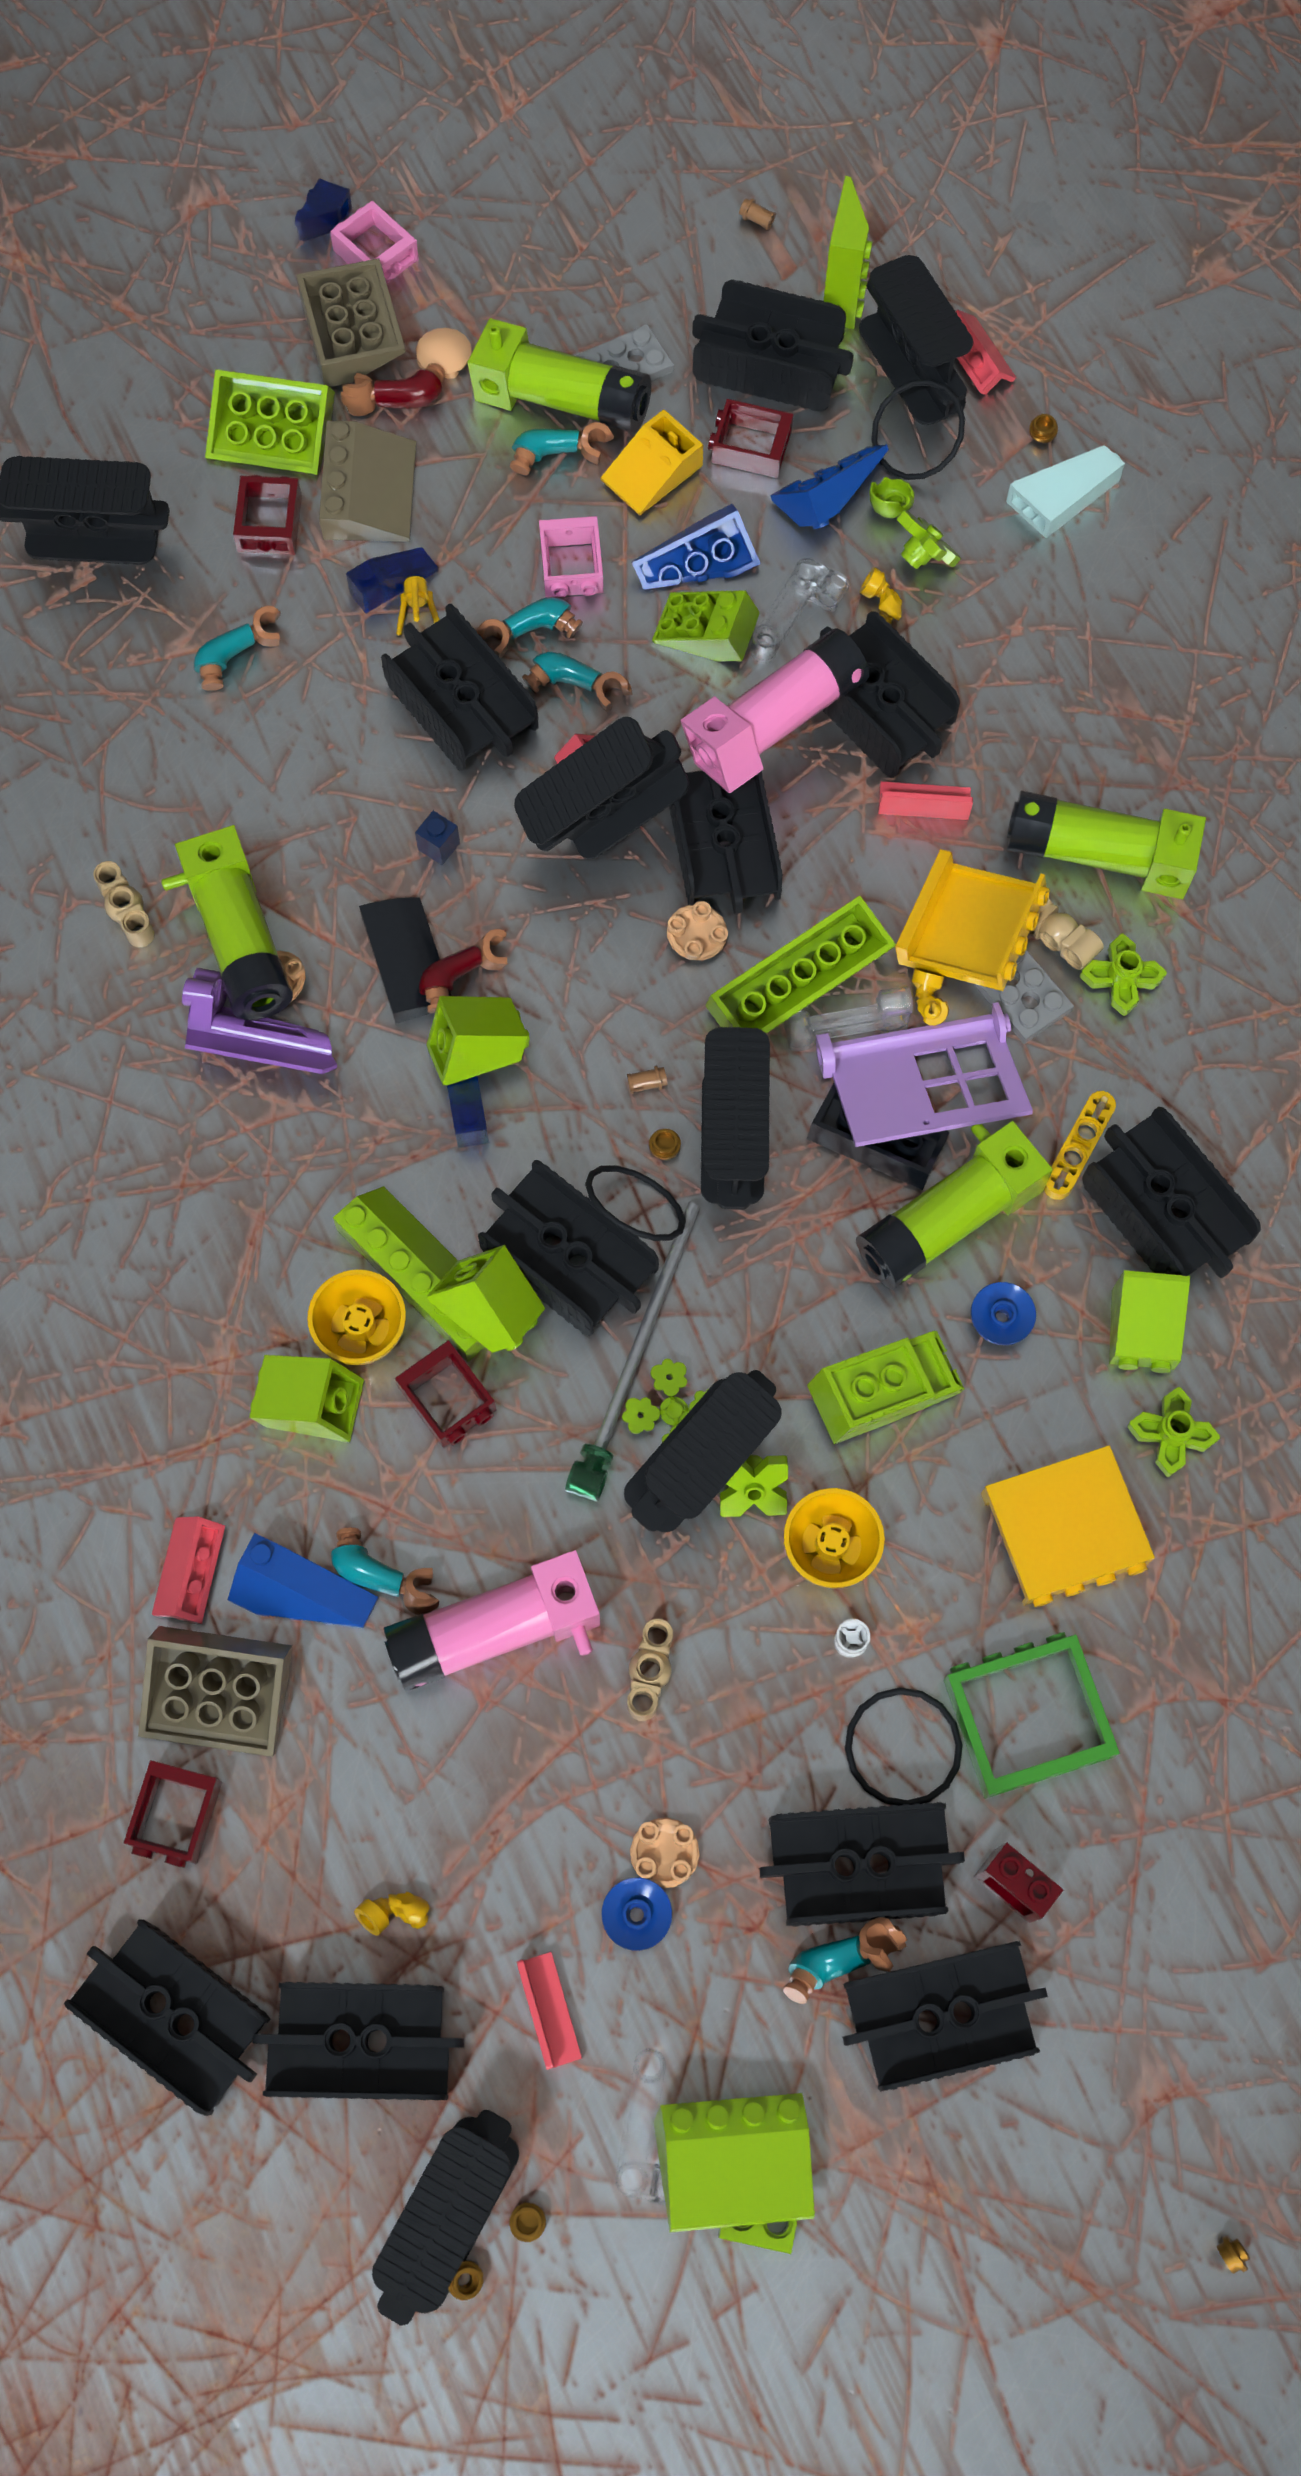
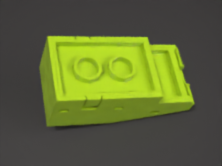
M934 1330L912 1339L904 1338L824 1367L807 1384V1387L834 1444L893 1423L958 1395L964 1390L956 1372L957 1369L953 1370L946 1354H944L947 1349H945L937 1331Z

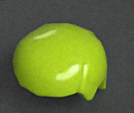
M884 477L878 485L874 481L871 483L869 491L870 503L874 511L884 518L899 517L904 510L908 511L913 506L914 491L908 482L901 479Z

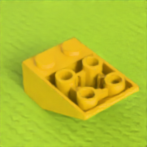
M663 409L640 428L601 476V481L640 516L703 466L704 445Z

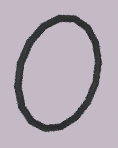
M931 379L912 380L894 389L881 403L873 420L871 442L873 446H878V423L885 407L897 394L913 386L930 385L944 391L955 403L959 416L958 437L951 453L937 467L924 473L906 474L892 468L884 458L880 460L882 466L890 474L904 480L925 479L942 471L956 456L964 438L965 416L960 400L948 386Z
M618 1165L599 1166L589 1172L585 1182L589 1199L598 1211L617 1227L637 1237L652 1241H671L683 1233L686 1220L681 1206L670 1192L655 1180L636 1170ZM602 1172H619L633 1176L651 1185L666 1197L676 1210L679 1219L677 1230L670 1234L655 1235L637 1230L620 1221L606 1210L595 1196L592 1187L594 1176Z
M899 1687L878 1692L859 1706L847 1728L845 1752L850 1771L865 1792L885 1804L902 1806L903 1804L913 1805L931 1802L949 1788L960 1769L963 1744L957 1722L941 1702L923 1691ZM900 1694L922 1698L938 1708L950 1724L956 1744L954 1764L944 1783L930 1794L910 1800L887 1797L870 1787L857 1770L852 1752L854 1728L864 1711L880 1699Z

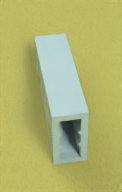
M1103 445L1014 481L1010 484L1006 502L1047 539L1118 483L1125 463L1118 454Z

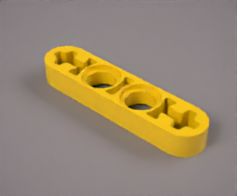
M1096 1091L1088 1098L1051 1166L1053 1171L1044 1188L1046 1195L1050 1198L1062 1200L1072 1191L1115 1111L1116 1102L1110 1093ZM1100 1101L1104 1102L1105 1107L1096 1120L1092 1115L1097 1104ZM1083 1125L1090 1126L1095 1131V1137L1092 1139L1082 1138L1078 1133V1128ZM1068 1151H1075L1080 1155L1081 1162L1077 1165H1071L1064 1159V1154ZM1063 1170L1068 1174L1063 1182V1186L1058 1190L1053 1187L1054 1181H1057Z

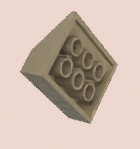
M379 258L297 274L300 300L324 385L332 387L352 383L356 373L366 375L405 353V346Z
M327 421L319 513L323 540L410 542L416 441L356 421Z
M158 1626L147 1642L138 1737L273 1757L289 1680L292 1645Z

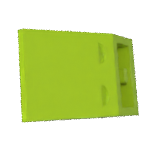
M746 590L670 592L652 641L655 644L713 661H743L760 612Z

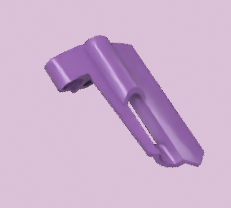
M197 968L193 978H187L185 981L182 1003L184 1006H189L185 1049L318 1074H324L337 1068V1063L332 1057L331 1042L324 1032L271 1018L243 1020L236 1017L231 1008L224 1007L227 995L219 971Z

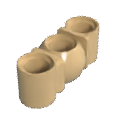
M112 861L101 862L94 869L93 876L100 893L105 899L104 908L106 914L112 920L119 923L131 945L141 948L148 946L153 941L155 933L148 915L144 912L142 895L135 888L129 886L127 879L123 876L120 867ZM110 878H116L110 883H105ZM123 902H129L124 907H118ZM136 926H143L141 930L132 931Z
M1048 899L1046 905L1041 906L1038 911L1039 919L1035 930H1030L1029 934L1034 935L1037 940L1041 938L1042 942L1050 950L1061 951V958L1065 959L1073 968L1081 970L1103 950V942L1092 930L1085 929L1082 924L1078 926L1075 919L1069 914L1058 913L1059 907Z
M655 1618L645 1624L643 1640L639 1645V1651L632 1657L629 1663L631 1691L627 1697V1709L629 1714L638 1721L649 1720L655 1715L658 1707V1698L661 1695V1688L668 1683L671 1677L672 1666L669 1661V1648L673 1640V1630L671 1625L663 1619ZM654 1629H661L666 1633L667 1639L662 1644H654L649 1640L648 1634ZM646 1662H654L659 1666L660 1672L657 1676L648 1678L641 1673V1666ZM639 1695H645L651 1699L653 1704L649 1710L641 1712L634 1708V1699Z

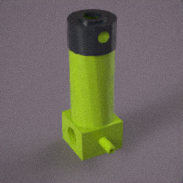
M489 318L467 362L475 401L512 411L517 399H521L635 433L644 421L650 402V375L530 344L527 328Z
M1021 790L1018 801L1014 803L1009 822L1007 850L1142 877L1141 891L1184 899L1197 871L1206 817L1164 808L1159 820L1156 821L1062 801L1056 797Z
M232 825L175 843L184 872L162 879L163 888L167 891L186 884L189 885L222 976V984L230 1000L233 1014L243 1020H259L279 1013L291 1002L293 991L287 981L283 963L278 957L256 894L257 891L235 826Z
M1011 1121L992 1135L983 1124L973 1125L971 1131L981 1143L977 1145L973 1158L898 1211L892 1215L889 1214L856 1237L857 1247L865 1263L887 1288L893 1290L925 1268L926 1264L1000 1212L1004 1211L1009 1216L1043 1192L1053 1169L1014 1121Z

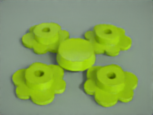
M664 1359L661 1365H655L651 1369V1377L655 1380L654 1388L657 1391L663 1390L665 1395L669 1396V1398L662 1402L660 1410L656 1406L651 1405V1400L647 1397L641 1400L637 1398L627 1400L625 1404L626 1411L622 1414V1420L628 1423V1429L631 1433L639 1434L643 1430L652 1431L655 1426L654 1422L660 1416L666 1424L673 1426L670 1430L671 1433L706 1393L701 1390L697 1391L694 1395L695 1400L689 1404V1408L683 1399L674 1397L679 1392V1388H684L687 1385V1379L684 1377L687 1369L683 1363L676 1362L673 1364L671 1359ZM666 1376H671L672 1379L668 1380ZM638 1413H641L643 1418H639ZM665 1434L662 1437V1442L669 1436V1434Z

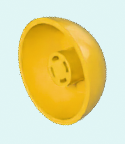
M348 1270L332 1276L317 1289L309 1305L307 1320L311 1337L324 1354L340 1363L365 1365L383 1358L397 1345L405 1328L406 1311L399 1290L386 1277L369 1270Z
M826 1488L808 1494L793 1507L785 1524L784 1546L790 1563L803 1578L821 1587L844 1588L859 1583L876 1568L884 1550V1529L878 1513L863 1497L845 1489ZM826 1548H828V1549H830V1550H835V1553L826 1550Z

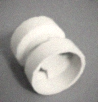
M858 1619L844 1621L840 1624L834 1636L836 1650L846 1658L860 1656L870 1641L869 1628Z

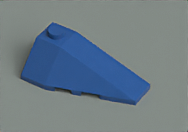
M886 444L866 447L839 460L838 465L814 472V478L803 482L797 480L770 495L772 502L800 527L812 526L813 529L822 528L829 524L828 519L837 515L888 452V446Z
M733 504L704 517L631 562L644 590L673 586L685 582H702L713 578L735 577L761 564L740 514Z
M254 1533L238 1563L227 1600L258 1616H275L291 1620L323 1622L324 1624L364 1628L379 1597L293 1551Z

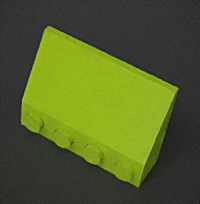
M845 176L829 245L823 302L839 305L846 313L845 328L854 329L856 318H862L865 301L860 299L865 298L867 281H862V279L867 280L870 261H865V259H870L873 241H868L869 226L852 178Z
M215 369L205 458L319 475L325 450L327 421H332L335 391L328 385Z
M802 2093L660 2105L653 2122L670 2233L806 2220L815 2217L809 2126Z

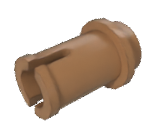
M746 198L739 210L744 221L749 219L769 230L774 223L776 213L756 204L755 199L749 200Z
M657 1065L652 1070L627 1074L631 1094L654 1088L662 1090L663 1086L668 1085L664 1067L658 1068Z

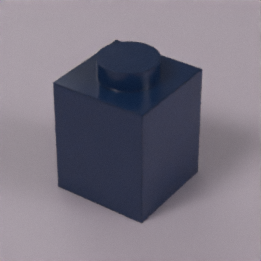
M434 810L415 832L418 850L441 865L445 863L460 844L458 826Z

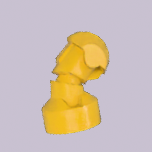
M873 567L862 583L859 593L868 599L875 596L880 598L879 610L881 611L879 615L891 625L893 618L898 621L901 618L902 600L894 589L889 588L890 585L885 580V573Z
M914 969L911 981L916 987L915 997L919 998L915 1001L918 1005L917 1009L923 1016V1021L926 1024L934 1026L941 1024L949 1014V1007L947 1001L944 1002L941 998H936L932 995L935 991L942 988L945 976Z
M406 1891L405 1893L388 1894L389 1898L380 1897L374 1901L365 1899L354 1909L355 1916L362 1926L371 1934L379 1936L389 1926L390 1914L400 1917L404 1923L410 1924L413 1928L420 1929L424 1927L428 1922L427 1913L430 1905L425 1899Z

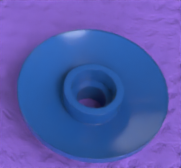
M997 1282L984 1287L975 1296L971 1306V1320L976 1331L985 1340L997 1345H1012L1025 1339L1032 1331L1036 1321V1308L1032 1298L1021 1287L1012 1283ZM1004 1313L1007 1316V1321H999L996 1318V1314Z
M644 1878L623 1880L608 1892L603 1902L602 1922L604 1929L610 1939L624 1949L641 1951L657 1945L665 1937L671 1925L672 1908L670 1900L665 1891L651 1880ZM634 1908H639L644 1913L643 1919L639 1922H635L630 1918V1912Z

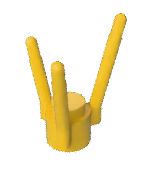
M420 576L407 578L404 581V593L400 595L401 605L396 631L398 636L403 631L407 605L413 608V619L415 622L419 621V608L423 607L425 602L428 604L434 623L440 620L433 602V592L427 590L426 580Z

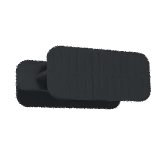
M905 255L874 268L868 279L867 289L877 303L878 309L876 313L863 318L859 324V332L895 389L912 380L931 379L948 386L958 397L962 409H964L967 387L954 369L953 364L954 359L964 356L971 351L973 347L971 334L919 257ZM930 385L913 386L899 393L913 418L922 425H931L957 414L955 403L944 391Z
M732 279L726 281L722 288V298L715 318L697 314L694 317L692 334L700 340L693 350V375L698 381L708 385L711 384L716 387L719 386L724 389H731L732 391H739L813 411H824L830 404L831 392L837 374L849 375L853 365V354L850 351L838 348L844 337L846 313L839 305L806 298L805 296H798L797 294H790L768 287H761L760 285H753L752 283H745L740 280Z
M15 456L8 458L1 468L0 521L23 524L26 531L24 547L26 553L34 559L133 565L146 564L155 555L158 530H163L167 527L170 510L167 502L152 500L149 490L151 474L148 467L143 463Z
M448 604L445 607L446 616L422 632H419L411 622L403 626L405 639L411 647L393 659L385 653L381 656L384 676L389 688L400 699V702L405 705V708L411 712V715L416 718L417 722L422 725V728L427 731L428 735L432 737L447 758L451 760L452 764L458 770L463 771L466 769L465 760L491 742L505 758L513 754L510 738L526 727L533 731L539 728V717L535 700L531 697L528 690L523 687L522 683L517 680L516 676L512 674L510 669L506 667L504 662L500 660L498 655L494 653L492 648L488 646L453 604ZM453 678V680L446 681L445 679ZM464 699H472L471 701H468V702L462 701V700H464Z
M871 611L867 614L866 623L849 636L859 647L866 659L869 668L868 680L875 683L864 682L839 701H835L826 707L823 712L849 736L851 741L883 773L890 778H894L898 775L899 767L922 749L931 758L940 753L942 741L934 731L945 723L947 725L955 723L959 712L960 700L951 684L878 612ZM828 626L820 631V638L832 629ZM889 700L893 701L894 703H887L885 701Z
M622 717L616 720L517 794L514 807L528 839L536 844L538 849L547 852L567 838L574 841L582 857L587 859L597 858L673 803L680 800L687 793L689 779L679 760L681 748L674 734L667 730L660 732L651 739L644 735L639 723L635 719Z
M702 770L686 773L689 779L688 791L680 800L673 803L669 810L674 827V836L679 853V862L681 863L680 867L688 905H694V898L730 893L734 914L742 913L743 910L742 898L774 893L775 900H780L783 873L762 771L731 793H728ZM716 815H724V816H726V818H724V819H718V818H716V817H714V816H716ZM727 841L732 844L729 846H723L720 844V842Z
M718 1027L709 1031L705 1038L704 1079L702 1082L701 1194L706 1201L718 1204L722 1209L744 1210L749 1205L757 1203L763 1197L764 1176L769 1170L770 1041L767 1034L758 1028Z
M1157 1107L1151 1116L1126 1133L1116 1124L1109 1127L1104 1137L1114 1151L1097 1163L1092 1162L1089 1164L1082 1177L1084 1188L1088 1191L1091 1198L1097 1202V1205L1101 1207L1105 1215L1110 1218V1221L1115 1224L1118 1231L1123 1234V1237L1128 1240L1129 1244L1154 1273L1189 1276L1207 1263L1218 1277L1223 1278L1228 1275L1233 1269V1264L1228 1257L1244 1245L1252 1243L1261 1231L1260 1221L1254 1215L1255 1213L1249 1209L1239 1194L1228 1184L1227 1180L1223 1178L1218 1169L1207 1159V1156L1202 1153L1200 1148L1187 1135V1132L1181 1128L1180 1124L1175 1121L1167 1109ZM1151 1184L1162 1186L1164 1193L1154 1191ZM1171 1209H1180L1185 1217H1176Z
M534 1160L532 1162V1170L509 1195L498 1187L491 1193L492 1201L504 1213L486 1233L480 1232L478 1234L481 1250L485 1252L505 1245L541 1301L546 1303L552 1310H555L558 1315L565 1318L573 1327L580 1330L582 1334L591 1336L594 1333L593 1328L617 1301L634 1314L641 1308V1302L634 1293L652 1273L656 1274L658 1271L659 1258L656 1252L647 1243L641 1241L639 1237L614 1225L598 1211L587 1196L585 1197L582 1192L576 1190L573 1185L566 1182L564 1178L560 1177L555 1171H552L550 1167L539 1160ZM549 1236H558L562 1239L559 1244L554 1246L545 1243L546 1238ZM575 1255H581L587 1259L582 1265H573L569 1260Z
M753 1370L748 1374L736 1372L729 1375L726 1379L716 1381L626 1484L624 1498L626 1503L632 1508V1516L648 1531L671 1532L684 1519H692L700 1515L780 1421L782 1414L781 1406L773 1397L776 1393L775 1384L758 1370Z
M930 1802L913 1805L903 1804L902 1806L834 1809L833 1811L822 1810L806 1813L793 1812L776 1814L769 1818L773 1866L760 1867L759 1872L760 1878L783 1877L787 1914L786 1926L799 1927L801 1925L867 1922L868 1920L883 1917L889 1920L921 1918L925 1916L933 1917L949 1912L945 1902L942 1865L965 1862L964 1852L949 1853L944 1811L946 1803ZM880 1854L887 1859L888 1870L886 1873H876L871 1868L870 1859L873 1855ZM847 1857L852 1861L854 1870L851 1875L842 1876L836 1871L835 1861L837 1858Z
M139 1919L137 1921L138 1927L113 1959L98 1947L92 1946L86 1954L98 1964L71 2000L67 1999L64 2005L73 2012V2015L80 2018L86 2025H89L93 2031L99 2033L103 2039L109 2041L113 2047L119 2049L128 2059L135 2062L141 2069H144L148 2075L154 2077L159 2084L164 2085L168 2091L174 2093V2096L184 2101L183 2103L190 2106L196 2113L204 2116L211 2115L214 2112L213 2108L238 2075L247 2082H252L257 2076V2073L239 2058L252 2042L253 2034H258L266 2022L268 2023L271 2018L264 2010L258 2008L259 2006L249 2001L250 1999L243 1996L237 1989H234L231 1984L215 1974L212 1969L206 1967L203 1962L197 1960L193 1954L187 1952L184 1947L178 1945L175 1940L169 1938L157 1926L144 1919ZM161 1992L165 1996L166 2005L161 2012L156 2014L150 2008V1999L155 1993ZM189 2014L193 2018L194 2027L191 2033L183 2036L179 2033L177 2024L183 2015Z
M1020 1941L843 1984L847 1992L857 2032L842 2037L844 2046L868 2041L877 2076V2086L880 2092L943 2078V2076H952L956 2073H964L968 2070H976L980 2067L984 2068L989 2065L1012 2061L1013 2059H1021L1040 2052L1039 2047H1036L1024 2002L1045 1998L1048 1995L1046 1988L1030 1991L1019 1946H1021ZM960 2001L965 2002L971 2009V2017L964 2024L958 2022L953 2014L955 2005ZM924 2010L933 2012L937 2019L936 2027L930 2032L924 2031L918 2022L919 2015Z
M279 1983L281 1995L278 2034H253V2044H268L266 2086L262 2096L289 2098L447 2100L449 2048H464L465 2038H441L444 1987L434 1985L423 1986L420 1984ZM339 2030L347 2031L350 2036V2045L342 2052L337 2051L332 2045L333 2035ZM380 2030L385 2034L387 2043L382 2051L376 2053L369 2048L368 2038L372 2032Z
M483 2110L477 2118H462L455 2124L453 2129L444 2134L377 2257L372 2269V2278L377 2288L383 2291L377 2308L380 2314L398 2325L404 2326L410 2323L416 2312L429 2313L435 2311L443 2304L449 2293L448 2288L462 2261L467 2259L519 2159V2149L516 2142L509 2137L512 2126L506 2119L490 2110Z

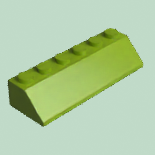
M859 895L711 994L705 1006L720 1027L758 1028L767 1034L893 949L896 944Z
M384 1186L355 1197L333 1217L337 1231L382 1276L386 1277L396 1286L400 1294L446 1341H450L456 1351L467 1362L485 1348L427 1299L428 1294L458 1260Z

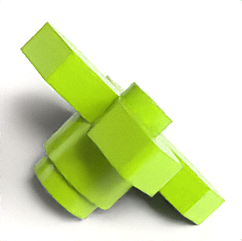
M906 510L896 519L913 535L904 545L905 549L901 555L915 569H919L921 565L925 566L931 558L938 561L942 559L951 567H954L962 559L941 539L944 535L926 520L920 517L916 518Z
M1122 933L1108 947L1110 961L1092 960L1082 970L1080 978L1092 989L1112 987L1111 1006L1122 1016H1126L1139 1002L1137 988L1155 989L1164 980L1167 971L1155 960L1142 961L1140 955L1136 952V944Z
M1181 1387L1175 1388L1162 1399V1416L1142 1412L1127 1425V1428L1138 1441L1159 1443L1155 1463L1167 1477L1173 1475L1186 1464V1447L1204 1452L1220 1439V1435L1209 1422L1194 1421L1193 1417L1189 1414L1192 1400Z
M751 1454L726 1483L729 1488L720 1493V1515L722 1517H740L753 1504L767 1516L786 1515L787 1493L778 1485L788 1480L787 1456H766L762 1459L758 1455Z

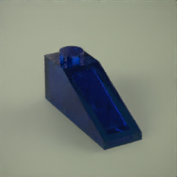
M423 547L370 558L348 571L346 577L351 596L366 614L404 591V581L407 578L420 576L426 579L439 570Z
M478 1076L447 1085L458 1148L489 1143Z

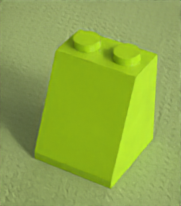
M439 996L426 1046L442 1085H451L520 1062L524 1049L529 1046L530 1037L528 1030L523 1026L520 1012L516 1010L511 997Z
M505 1245L457 1261L427 1296L431 1304L492 1353L503 1349L511 1351L520 1346L524 1341L523 1336L537 1325L538 1317L545 1310L543 1303Z
M1123 1271L1112 1289L1109 1364L1118 1365V1368L1123 1370L1147 1367L1151 1368V1371L1155 1373H1168L1178 1366L1182 1357L1190 1276Z
M264 1355L262 1367L258 1373L255 1396L251 1402L249 1418L267 1428L350 1442L364 1379L331 1358Z

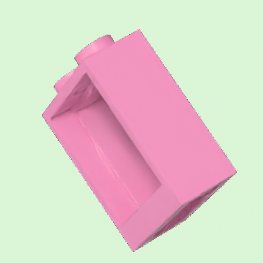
M371 201L364 207L359 208L345 221L338 223L330 231L333 251L347 264L371 260L352 241L375 225L395 243L375 258L380 259L385 280L388 283L419 260L417 241L374 201Z
M597 516L539 520L545 597L563 598L569 595L591 596L596 593H603V569ZM591 544L594 573L551 576L549 547Z

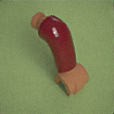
M431 363L425 370L417 371L410 378L375 380L373 386L370 377L356 373L354 376L355 384L348 383L342 385L341 400L347 407L349 414L353 416L368 415L375 410L376 405L397 409L421 408L429 406L438 398L442 392L441 383L445 379L446 374L440 365Z
M490 930L475 945L430 964L423 971L419 982V993L426 995V1001L430 1003L427 1006L428 1013L435 1014L439 996H449V992L454 989V982L466 973L479 966L487 970H501L508 964L507 957H496L490 951L491 945L497 946L507 936L504 930Z

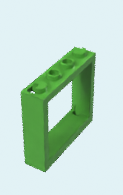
M1065 1632L1058 1633L1046 1638L1047 1644L1034 1647L1033 1642L1014 1648L1015 1654L1002 1657L1001 1652L982 1658L983 1664L970 1667L968 1662L950 1668L951 1674L945 1677L944 1683L984 1799L1099 1763L1120 1754L1077 1635L1066 1637ZM1067 1650L1101 1745L994 1778L961 1683Z

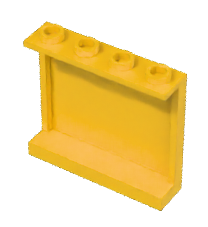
M940 849L895 946L898 964L1004 991L1008 980L1012 981L1016 974V961L1019 955L1023 956L1028 944L1027 936L1030 930L1034 931L1039 919L1038 911L1048 901L1050 889L1046 887L1045 874L1041 873L1037 883H1032L954 864L952 852Z
M1110 1445L987 1485L981 1492L985 1506L990 1504L1024 1593L1023 1606L1031 1603L1034 1604L1035 1608L1047 1605L1054 1601L1052 1596L1064 1592L1066 1597L1077 1595L1085 1591V1585L1096 1582L1098 1587L1110 1584L1117 1580L1115 1575L1127 1572L1129 1576L1140 1574L1148 1570L1147 1565L1155 1558Z

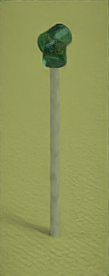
M688 1202L684 1212L686 1222L683 1233L673 1240L594 1445L583 1444L580 1454L585 1457L584 1462L578 1460L574 1462L566 1482V1492L598 1502L603 1492L608 1471L602 1469L603 1465H611L614 1457L606 1448L700 1206L693 1202Z

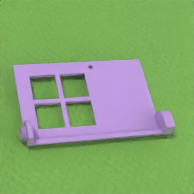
M999 1002L992 1004V1014L944 1022L935 1026H922L831 1043L828 1033L816 1035V1053L823 1079L833 1077L855 1147L1033 1114V1109L1006 1043V1034L1011 1031L1010 1019L1008 1014H1003ZM986 1043L995 1068L962 1073L954 1049ZM947 1051L955 1075L923 1081L914 1056ZM998 1075L1007 1100L975 1106L966 1081ZM958 1082L967 1107L934 1113L926 1088Z

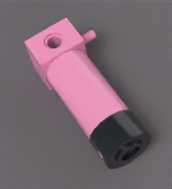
M838 628L832 629L806 647L801 654L728 705H725L714 696L682 718L680 721L695 765L728 793L733 792L764 770L760 758L761 753L833 702L839 701L868 680L869 668L859 647L844 631Z
M574 1550L531 1566L532 1575L430 1613L424 1615L422 1613L384 1627L387 1639L385 1641L387 1652L398 1680L401 1679L405 1692L553 1635L556 1642L573 1636L579 1654L582 1656L590 1654L593 1649L586 1631L600 1626V1613L577 1551ZM563 1592H570L574 1595L568 1601L558 1598Z

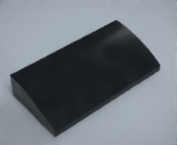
M420 897L388 899L359 906L395 1024L431 1014L427 1011V1006L430 1003L426 1001V995L419 993V982L423 971L430 964L440 960Z
M833 1083L811 1124L807 1139L923 1190L950 1132L945 1130L855 1147L835 1084Z

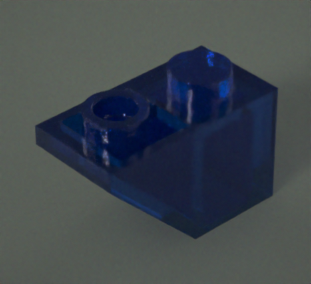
M318 179L314 188L309 190L303 208L299 209L295 216V226H297L299 240L307 241L328 234L338 223L347 219L352 210L350 190L348 188Z

